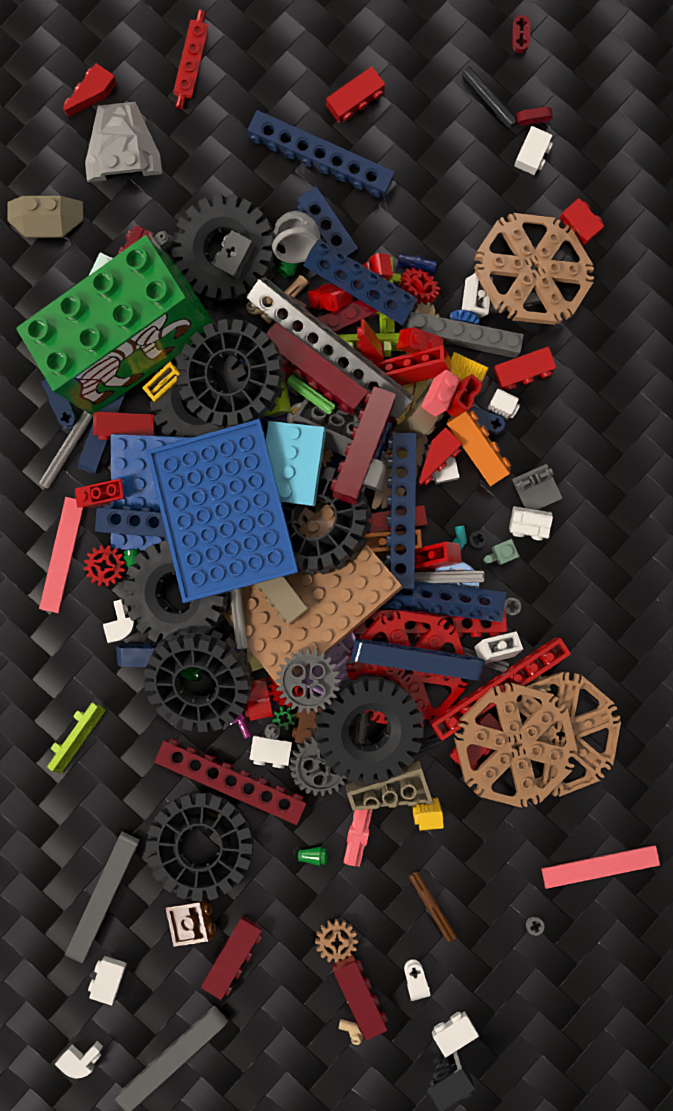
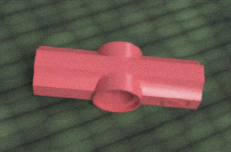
M373 809L354 811L353 822L350 825L347 837L348 844L344 858L345 864L360 867L364 846H366L368 840V827Z

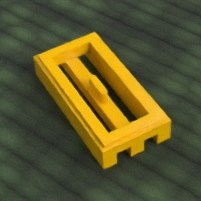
M169 362L142 388L156 403L177 384V377L175 375H180L181 373L172 362ZM171 369L173 370L169 375L162 379L155 388H153L151 391L149 390L168 371H170Z

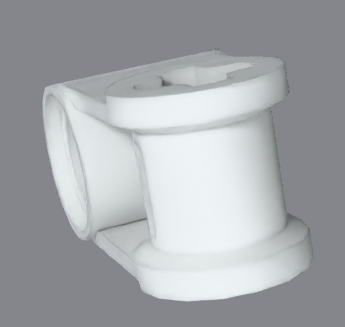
M409 960L405 964L404 969L411 1001L429 997V987L420 962ZM415 967L416 973L412 974V968Z

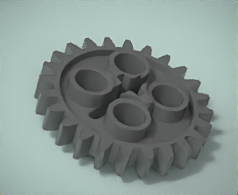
M309 648L306 649V654L299 649L298 656L292 652V659L286 657L284 659L287 664L279 665L283 671L276 673L281 676L280 679L275 680V682L281 683L277 691L283 690L280 698H287L285 705L290 702L293 703L292 710L298 706L299 713L304 708H306L307 714L310 713L311 708L317 713L318 706L323 710L326 709L325 702L331 705L330 697H337L333 691L340 690V687L335 685L341 682V679L335 677L340 671L333 670L337 664L331 665L329 662L332 657L325 659V652L319 656L318 649H315L313 654ZM307 663H310L309 678L313 680L310 684L309 699L307 698V682L303 681L307 678ZM298 665L303 668L302 676L294 674V666ZM314 666H321L324 671L323 675H315L313 672ZM318 685L323 688L324 693L322 696L314 694L313 688ZM295 686L303 688L304 693L302 696L294 694L293 689Z
M310 735L309 742L303 739V746L297 744L299 751H292L296 757L290 758L293 764L289 765V768L293 771L291 776L295 778V784H299L301 790L305 788L307 794L312 790L314 796L317 795L318 791L324 796L326 790L332 794V788L338 791V784L345 785L343 778H347L344 775L342 777L330 769L320 754L317 746L318 743L312 735ZM312 760L310 765H304L305 761ZM317 775H322L321 779L314 780Z

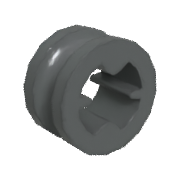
M532 916L526 921V928L530 934L537 936L544 931V923L539 917ZM533 921H536L537 924L540 922L536 931L533 928L532 930L530 929Z

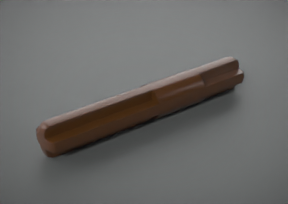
M413 872L409 878L448 942L455 940L457 936L419 872Z

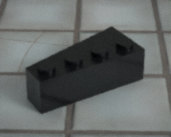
M458 1050L447 1057L443 1054L438 1056L435 1065L436 1070L433 1072L435 1079L430 1081L431 1087L428 1088L427 1092L438 1109L444 1111L460 1099L470 1097L475 1087L468 1066Z

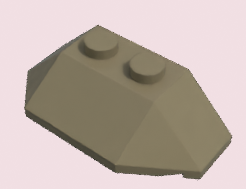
M21 196L8 202V222L25 238H63L78 224L83 222V201L63 196Z

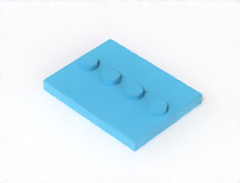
M268 422L266 443L281 502L315 506L327 428Z

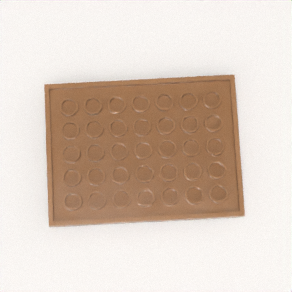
M325 505L299 528L301 535L304 533L307 538H316V536L320 537L326 534L335 520L333 506ZM367 544L364 549L359 547L356 551L359 556L353 562L348 559L345 562L347 566L340 570L333 568L331 569L332 573L324 575L320 572H316V575H311L300 571L299 573L286 576L291 583L290 586L298 592L310 609L292 624H289L287 621L284 623L277 615L279 610L276 606H270L265 599L267 595L263 590L260 592L255 585L241 588L246 628L245 637H247L248 648L274 681L281 678V676L276 674L278 671H283L279 665H286L287 663L284 658L292 659V652L298 656L299 649L306 654V649L309 648L312 654L315 649H318L319 656L323 652L325 654L328 653L403 588ZM227 597V602L230 603L228 612L224 613L223 616L234 629L231 599ZM310 663L306 664L307 670L310 668ZM298 665L294 666V674L301 676L303 668Z

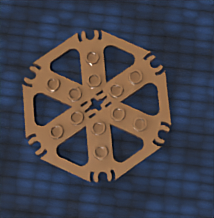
M519 213L509 214L507 217L509 222H505L503 217L497 220L476 252L474 260L480 261L481 264L475 265V274L495 309L497 310L501 304L500 313L504 309L509 310L510 314L507 318L510 319L515 313L514 321L559 324L562 321L560 315H563L566 320L572 317L593 284L594 277L587 275V273H592L594 270L593 264L574 231L570 229L569 233H566L569 228L568 225L564 229L559 227L561 220H557L553 224L556 219L553 217ZM523 223L542 224L547 228L546 234L536 249L522 227ZM501 233L515 256L494 254L490 251L489 247L498 234ZM569 241L578 254L580 261L574 263L551 259L562 242ZM531 267H537L538 270H531ZM489 275L517 278L507 294L502 295L497 291ZM554 281L580 285V290L573 301L568 302L563 298ZM533 288L547 313L529 312L523 308V303Z
M562 671L524 685L529 688L540 689L550 684H556L558 686L557 697L559 699L556 701L555 706L558 707L563 703L568 708L578 751L571 750L570 752L577 755V758H573L586 768V774L568 783H564L562 780L552 791L553 796L558 795L559 797L600 781L595 774L604 778L601 768L611 769L606 764V761L613 766L621 721H619L620 716L611 715L612 711L617 709L616 706H610L615 704L582 675H580L579 679V674L574 673V678L569 680V672ZM586 689L599 701V706L595 710L575 717L579 690ZM523 694L516 701L519 713L527 719L541 706L534 697ZM555 721L537 740L561 747L566 744V736H561L559 739V736L556 735L561 729L564 732L562 722ZM607 728L609 731L606 750L603 753L596 752L580 738ZM515 740L511 747H514L518 752L517 749L521 743ZM544 763L542 776L535 778L537 787L543 788L557 774L558 769L556 766Z
M505 683V690L503 692H500V688L497 685L495 688L491 687L459 719L467 722L466 724L458 722L457 725L463 727L464 731L462 733L455 732L458 738H462L461 740L454 738L464 781L469 787L475 783L477 784L474 792L479 797L521 808L522 802L523 806L528 807L527 800L529 798H532L534 804H537L538 801L541 803L572 771L565 767H574L572 763L568 762V759L570 757L577 758L575 753L570 752L571 750L578 751L568 708L563 703L558 707L555 706V702L559 699L558 697L548 692L511 683L510 687L508 683ZM523 694L540 699L542 705L522 724L516 702L517 697ZM489 703L496 704L502 731L479 725L475 722L476 716ZM555 721H561L563 724L566 744L562 747L537 740ZM515 739L517 742L521 743V745L518 746V752L514 747H511V745L514 744ZM470 744L495 750L476 770L471 769L466 751ZM530 759L556 766L558 769L557 774L543 788H539L536 785ZM511 766L516 794L508 796L493 792L491 789L492 784Z

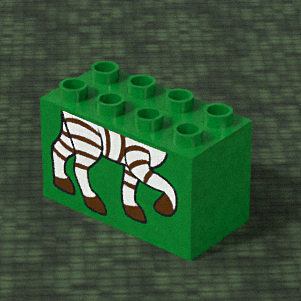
M145 235L16 329L53 392L93 416L94 412L100 411L181 354L185 344L189 346L192 344L193 341L190 338L196 332L201 334L204 332V326L210 323L215 324L181 270Z

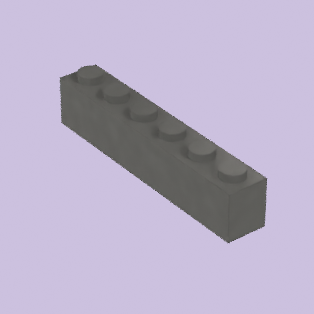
M416 312L410 313L407 328L414 327L444 338L443 344L516 358L520 354L524 335Z

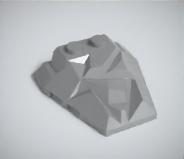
M136 102L98 106L85 161L88 182L106 180V175L142 171L144 176L162 174L160 153Z

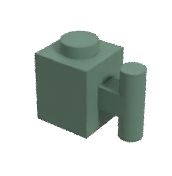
M512 539L492 547L493 553L484 557L482 561L484 564H489L497 560L498 565H501L519 557Z

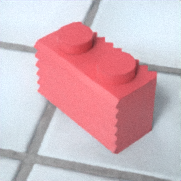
M448 370L433 378L431 387H429L427 396H425L423 405H421L424 410L435 417L448 409L460 382V378Z

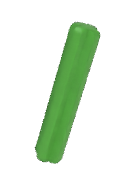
M291 375L288 378L287 384L324 412L331 415L335 411V404L298 377Z

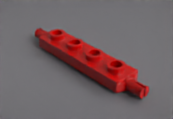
M198 10L197 20H190L173 94L178 97L175 107L179 108L181 102L180 109H183L185 99L192 98L209 25L204 23L205 11H203L201 17L202 10Z

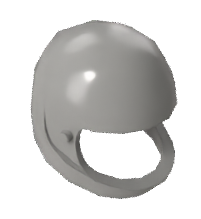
M287 212L276 222L274 229L275 240L273 241L272 249L276 257L284 262H305L311 248L318 239L321 240L319 227L314 219L304 212ZM278 243L284 246V254L277 250Z

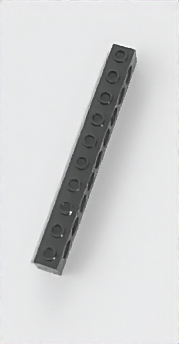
M266 277L259 279L246 297L250 300V304L253 307L264 311L268 319L279 323L280 326L368 392L372 393L373 387L371 383L375 381L379 384V388L395 393L396 399L390 414L391 417L398 419L415 399L411 393ZM267 296L272 298V306L267 303ZM282 308L287 310V318L282 315ZM297 320L303 323L302 330L297 327ZM312 332L318 335V342L312 339ZM327 345H331L333 347V354L327 351ZM342 357H346L348 359V366L342 363ZM357 369H361L363 371V378L357 375Z

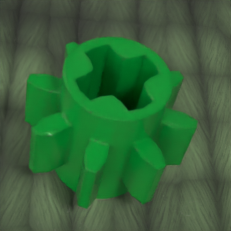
M280 705L279 712L273 711L277 718L272 719V722H278L279 728L285 726L286 730H288L289 723L295 724L291 717L296 716V713H290V706L287 709H283V706ZM285 713L288 714L287 718L289 720L285 719L284 721H281V717L279 715H284Z

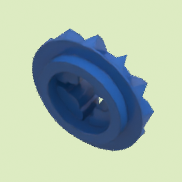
M456 310L450 313V320L479 325L480 318L471 311Z

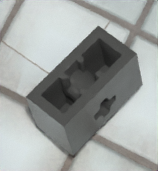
M231 230L230 234H227L223 241L224 246L221 252L219 251L215 256L214 266L239 279L256 244ZM231 252H236V256H231Z

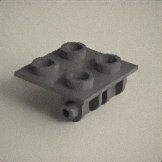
M161 231L155 236L149 233L152 241L175 264L176 261L169 253V250L175 247V243L172 242L173 237L165 231Z
M547 464L512 479L521 501L527 509L538 510L562 499L552 476L554 475L551 468H548Z

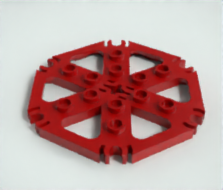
M397 609L399 612L398 617L397 613L392 610L393 617L391 619H387L386 615L382 614V619L384 620L382 623L380 616H378L360 637V639L371 640L378 632H384L388 643L410 646L404 628L407 621L428 623L430 629L414 647L438 651L446 642H451L456 654L465 655L457 630L452 624L447 628H443L447 621L438 615ZM348 653V657L351 658L352 653ZM357 661L346 663L347 668H349L346 671L352 681L357 680V676L364 673L387 677L386 680L389 678L395 681L413 698L418 706L417 709L421 712L422 720L429 719L431 721L433 719L432 715L435 718L446 711L466 689L464 686L467 685L466 681L458 677L413 670L411 673H404L405 669ZM423 682L450 686L451 693L439 707L434 708L430 704ZM374 710L363 711L365 715L368 711H373L370 719L374 720L375 723L387 724L384 720L386 716L379 711L376 713Z

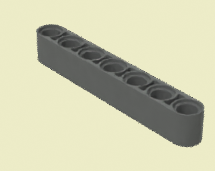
M121 832L65 956L82 964L85 961L140 839Z
M216 1006L212 1007L114 1097L115 1101L124 1111H132L227 1024V1018Z

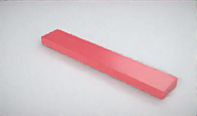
M65 497L39 607L42 610L55 613L60 612L84 508H77L76 499Z
M652 845L541 868L545 888H551L659 866L660 863L656 846Z

